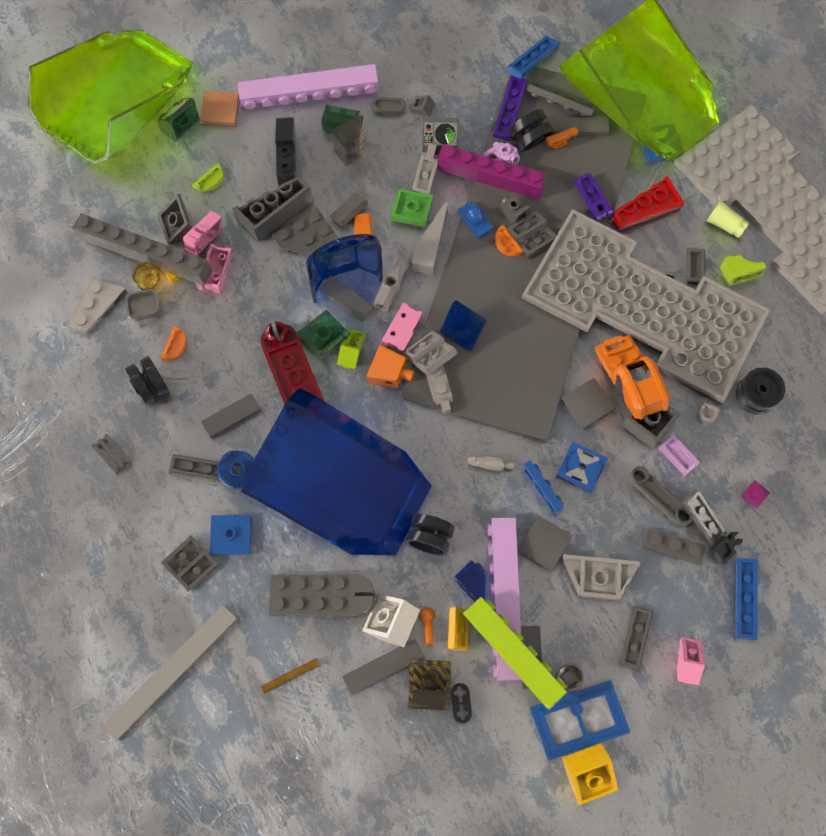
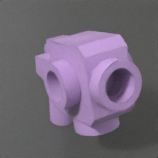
M503 142L493 143L491 149L481 154L487 157L494 155L498 160L515 165L520 160L517 148Z

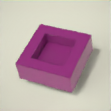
M754 480L741 496L757 509L770 492Z

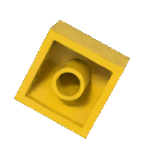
M602 743L562 758L567 777L579 806L618 791L612 760Z

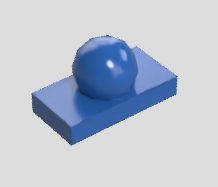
M473 201L458 209L457 213L478 239L493 230V225L485 217L483 209L477 207Z

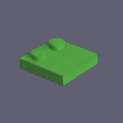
M398 188L390 220L426 227L433 195Z

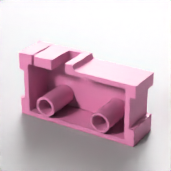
M210 211L183 237L185 242L184 252L197 256L222 231V217Z
M210 244L205 259L213 271L205 286L195 283L197 289L213 290L214 293H221L233 257L232 248L216 247L215 244Z
M403 302L381 340V345L386 348L388 346L397 351L396 353L403 355L409 341L413 337L416 326L422 318L423 312H417Z

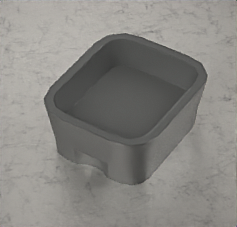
M146 289L132 292L125 297L128 316L133 320L141 321L159 316V301L155 290Z

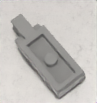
M429 144L427 153L422 152L411 191L425 194L430 193L437 167L438 156L434 155L437 145Z
M442 365L430 375L426 374L433 402L436 406L441 405L444 415L451 413L449 402H453L446 372Z

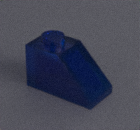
M471 560L454 576V581L474 602L480 597L485 601V569L478 562L475 564Z

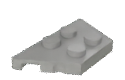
M562 555V560L578 597L619 601L640 566V561Z

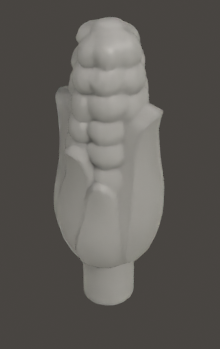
M485 455L468 458L470 465L494 471H503L504 468L514 469V462L505 461V458L502 456Z

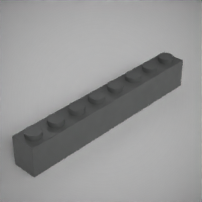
M82 213L72 227L81 240L205 286L213 271L206 259Z

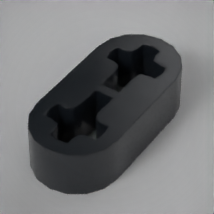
M457 683L451 689L452 712L457 723L465 724L472 716L470 691L465 684ZM458 687H461L462 691H466V694L462 697L463 702H459L458 695L454 694ZM460 705H463L464 712H468L465 720H461V717L456 715V713L460 712Z

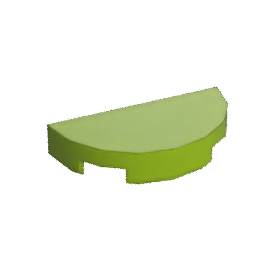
M217 163L192 184L193 188L201 192L217 189L224 178L220 164Z

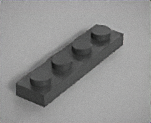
M531 82L527 88V91L531 92L532 96L537 98L544 97L551 104L559 103L563 105L564 109L569 111L573 109L579 111L578 114L584 117L592 116L597 108L535 82Z

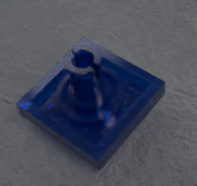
M455 300L450 307L440 332L467 350L472 351L487 319Z

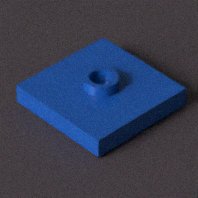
M211 515L210 555H250L251 515Z

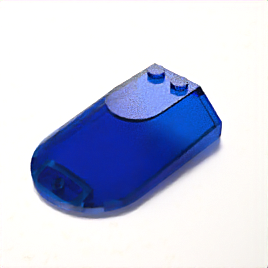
M355 234L341 237L319 247L307 258L306 271L313 303L317 302L316 293L322 282L330 276L335 277L362 269L377 276L379 282H383L382 249L376 236Z

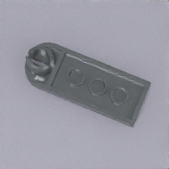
M360 574L271 575L269 616H359L369 611L376 599L373 596L356 595L359 593L376 595L372 583Z

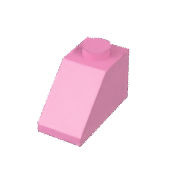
M681 637L677 662L678 681L685 684L699 685L705 667L702 641Z

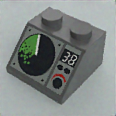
M423 118L422 152L427 153L429 144L437 145L434 153L439 156L443 144L458 148L459 118Z

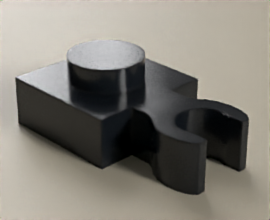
M730 532L728 537L721 536L709 548L719 564L724 565L737 553L734 547L743 542V539L735 540L738 532Z

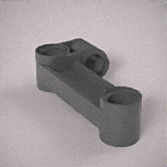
M637 466L632 470L628 477L629 484L639 490L671 519L676 527L685 528L693 521L681 501L649 474L645 467ZM634 474L641 475L643 480H637ZM679 514H684L687 517V521L681 520Z

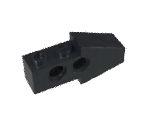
M294 117L276 118L275 143L278 186L296 178L297 158Z

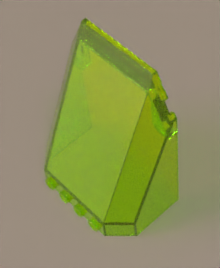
M646 0L559 65L567 80L632 138L669 162L673 161L720 123L716 110V101H713L712 90L714 89L712 82L658 0Z
M141 29L121 31V34H112L111 31L103 32L29 66L28 107L41 130L94 165L122 152L184 86L192 69L193 62Z

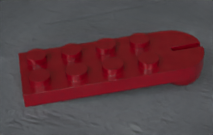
M274 321L281 339L278 341L272 325L269 323L261 336V346L289 418L292 419L326 406L295 329L290 325Z

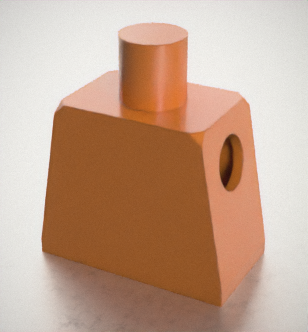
M379 345L366 377L371 385L398 388L402 379L412 381L415 371L407 369L408 364L404 356Z

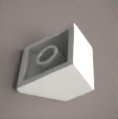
M378 594L362 631L390 644L404 647L420 609L403 599Z

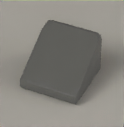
M430 95L415 96L410 111L430 117L435 102Z

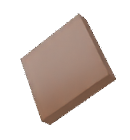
M204 91L200 123L235 126L239 93Z

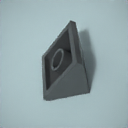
M176 194L158 214L168 245L183 241V237L192 229L181 195Z

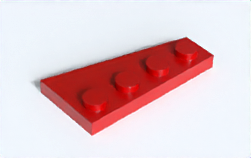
M667 175L662 181L652 185L649 190L640 193L637 198L628 201L615 210L612 218L618 228L622 230L682 208L684 201Z

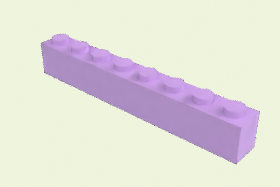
M375 64L237 82L242 110L379 92Z
M492 518L491 524H487V535L491 536V544H488V556H492V563H489V575H493V583H490V595H494L493 604L496 607L493 611L498 616L504 615L510 622L507 626L512 632L516 629L521 634L516 518ZM492 647V656H496V665H493V677H497V683L522 682L519 676Z

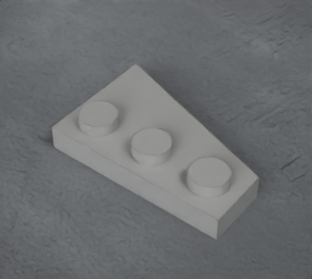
M91 278L69 327L72 330L89 334L103 319V315L108 309H112L116 304V300L127 292L126 289Z

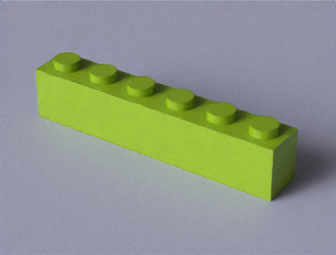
M480 597L463 615L543 705L550 710L567 694L565 690L567 685L560 677L555 679L550 674L553 670L545 661L539 662L536 658L538 653L531 645L526 647L521 642L524 638L516 629L513 632L507 626L510 622L504 615L498 616L493 611L496 608L495 605L488 598L484 601Z

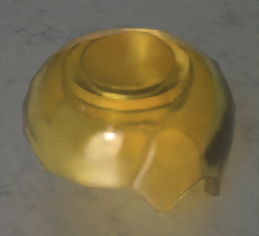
M143 262L134 268L132 279L141 290H156L162 284V273L154 264Z

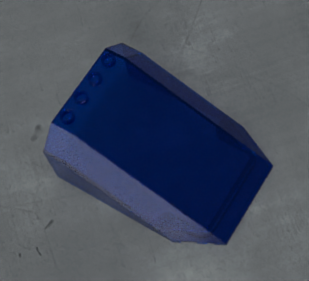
M298 388L286 401L249 467L241 493L249 503L350 555L396 556L411 528L413 515L419 512L432 485L406 451L319 397Z

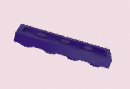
M510 77L493 131L494 138L510 141L511 135L508 129L516 122L527 86V79Z

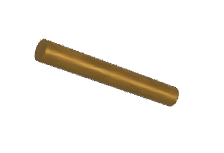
M315 658L260 686L263 693L319 666L318 660Z

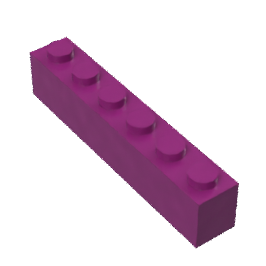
M446 144L442 145L437 159V170L538 200L546 178V173Z

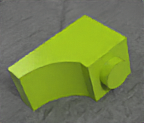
M741 254L727 256L720 266L728 286L760 277L767 268L764 262H750L744 259Z
M348 328L340 346L337 365L347 369L356 368L366 338V332Z

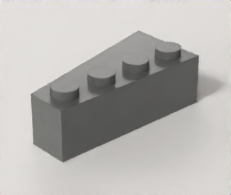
M298 176L279 185L278 189L271 192L267 191L263 193L262 197L255 200L252 198L246 201L247 204L241 207L236 206L232 210L236 220L260 242L314 200L310 186Z

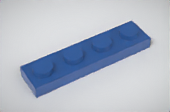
M548 36L543 37L508 65L507 72L522 79L559 49L560 42Z
M736 559L735 639L758 640L757 559Z

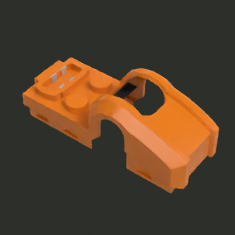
M620 335L605 340L601 345L595 346V352L598 355L599 361L614 385L618 381V376L620 377L623 385L624 401L635 419L641 420L649 414L668 410L670 393L654 360L643 356L630 335L624 337ZM642 367L647 375V370H650V377L642 381L633 380L629 372Z

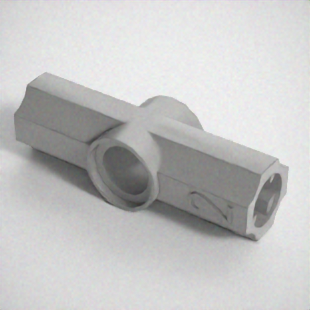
M402 257L393 258L387 274L383 276L382 285L374 300L373 306L383 312L389 310L409 265V262ZM389 282L395 283V284L392 285V286L387 285V283H389Z

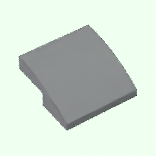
M431 331L403 353L417 368L430 375L454 357L457 351L453 346L447 344L441 335Z

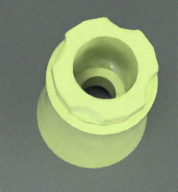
M722 200L706 221L720 227L731 235L734 234L738 238L749 225V222L743 220L742 216L734 212Z

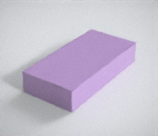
M674 434L658 448L684 477L700 464Z

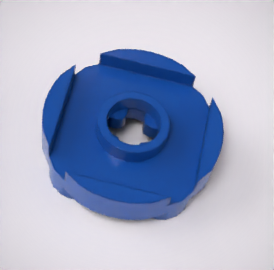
M229 451L221 457L218 463V477L228 488L233 490L243 489L249 486L256 477V462L245 451ZM232 466H241V474L233 473L234 469Z

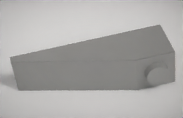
M448 203L443 204L416 245L414 253L410 254L409 264H412V271L433 275L448 213Z

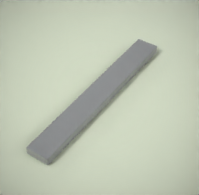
M222 605L102 727L115 741H118L238 619Z

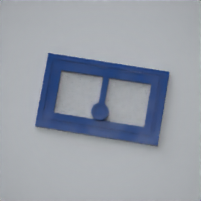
M611 680L565 695L550 710L543 703L530 707L548 761L630 733Z

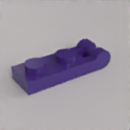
M591 173L574 179L573 183L590 210L593 220L600 222L604 217L609 218L613 216L609 203Z

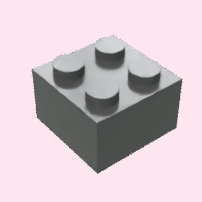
M670 406L666 411L661 410L649 414L641 420L635 419L633 414L630 413L622 426L653 449L676 422L680 413Z

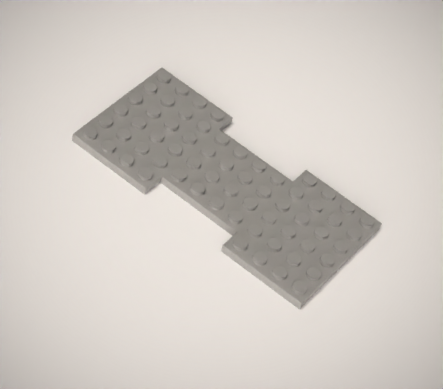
M750 105L678 157L673 164L715 207L721 200L728 207L735 203L783 252L771 264L823 315L826 313V198L789 163L800 154V151L753 105Z
M572 209L521 298L585 332H588L595 318L662 352L656 364L660 371L723 403L770 310L705 276L701 278L696 290L630 257L637 244L636 241Z

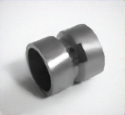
M571 663L561 666L554 675L555 679L560 677L567 685L565 688L567 694L574 693L581 687L584 681L583 671L579 666Z

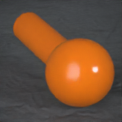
M424 607L419 612V618L424 622L426 645L434 644L432 621L435 618V612L430 607Z

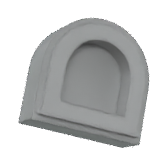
M703 401L698 411V419L704 424H712L717 419L721 409Z

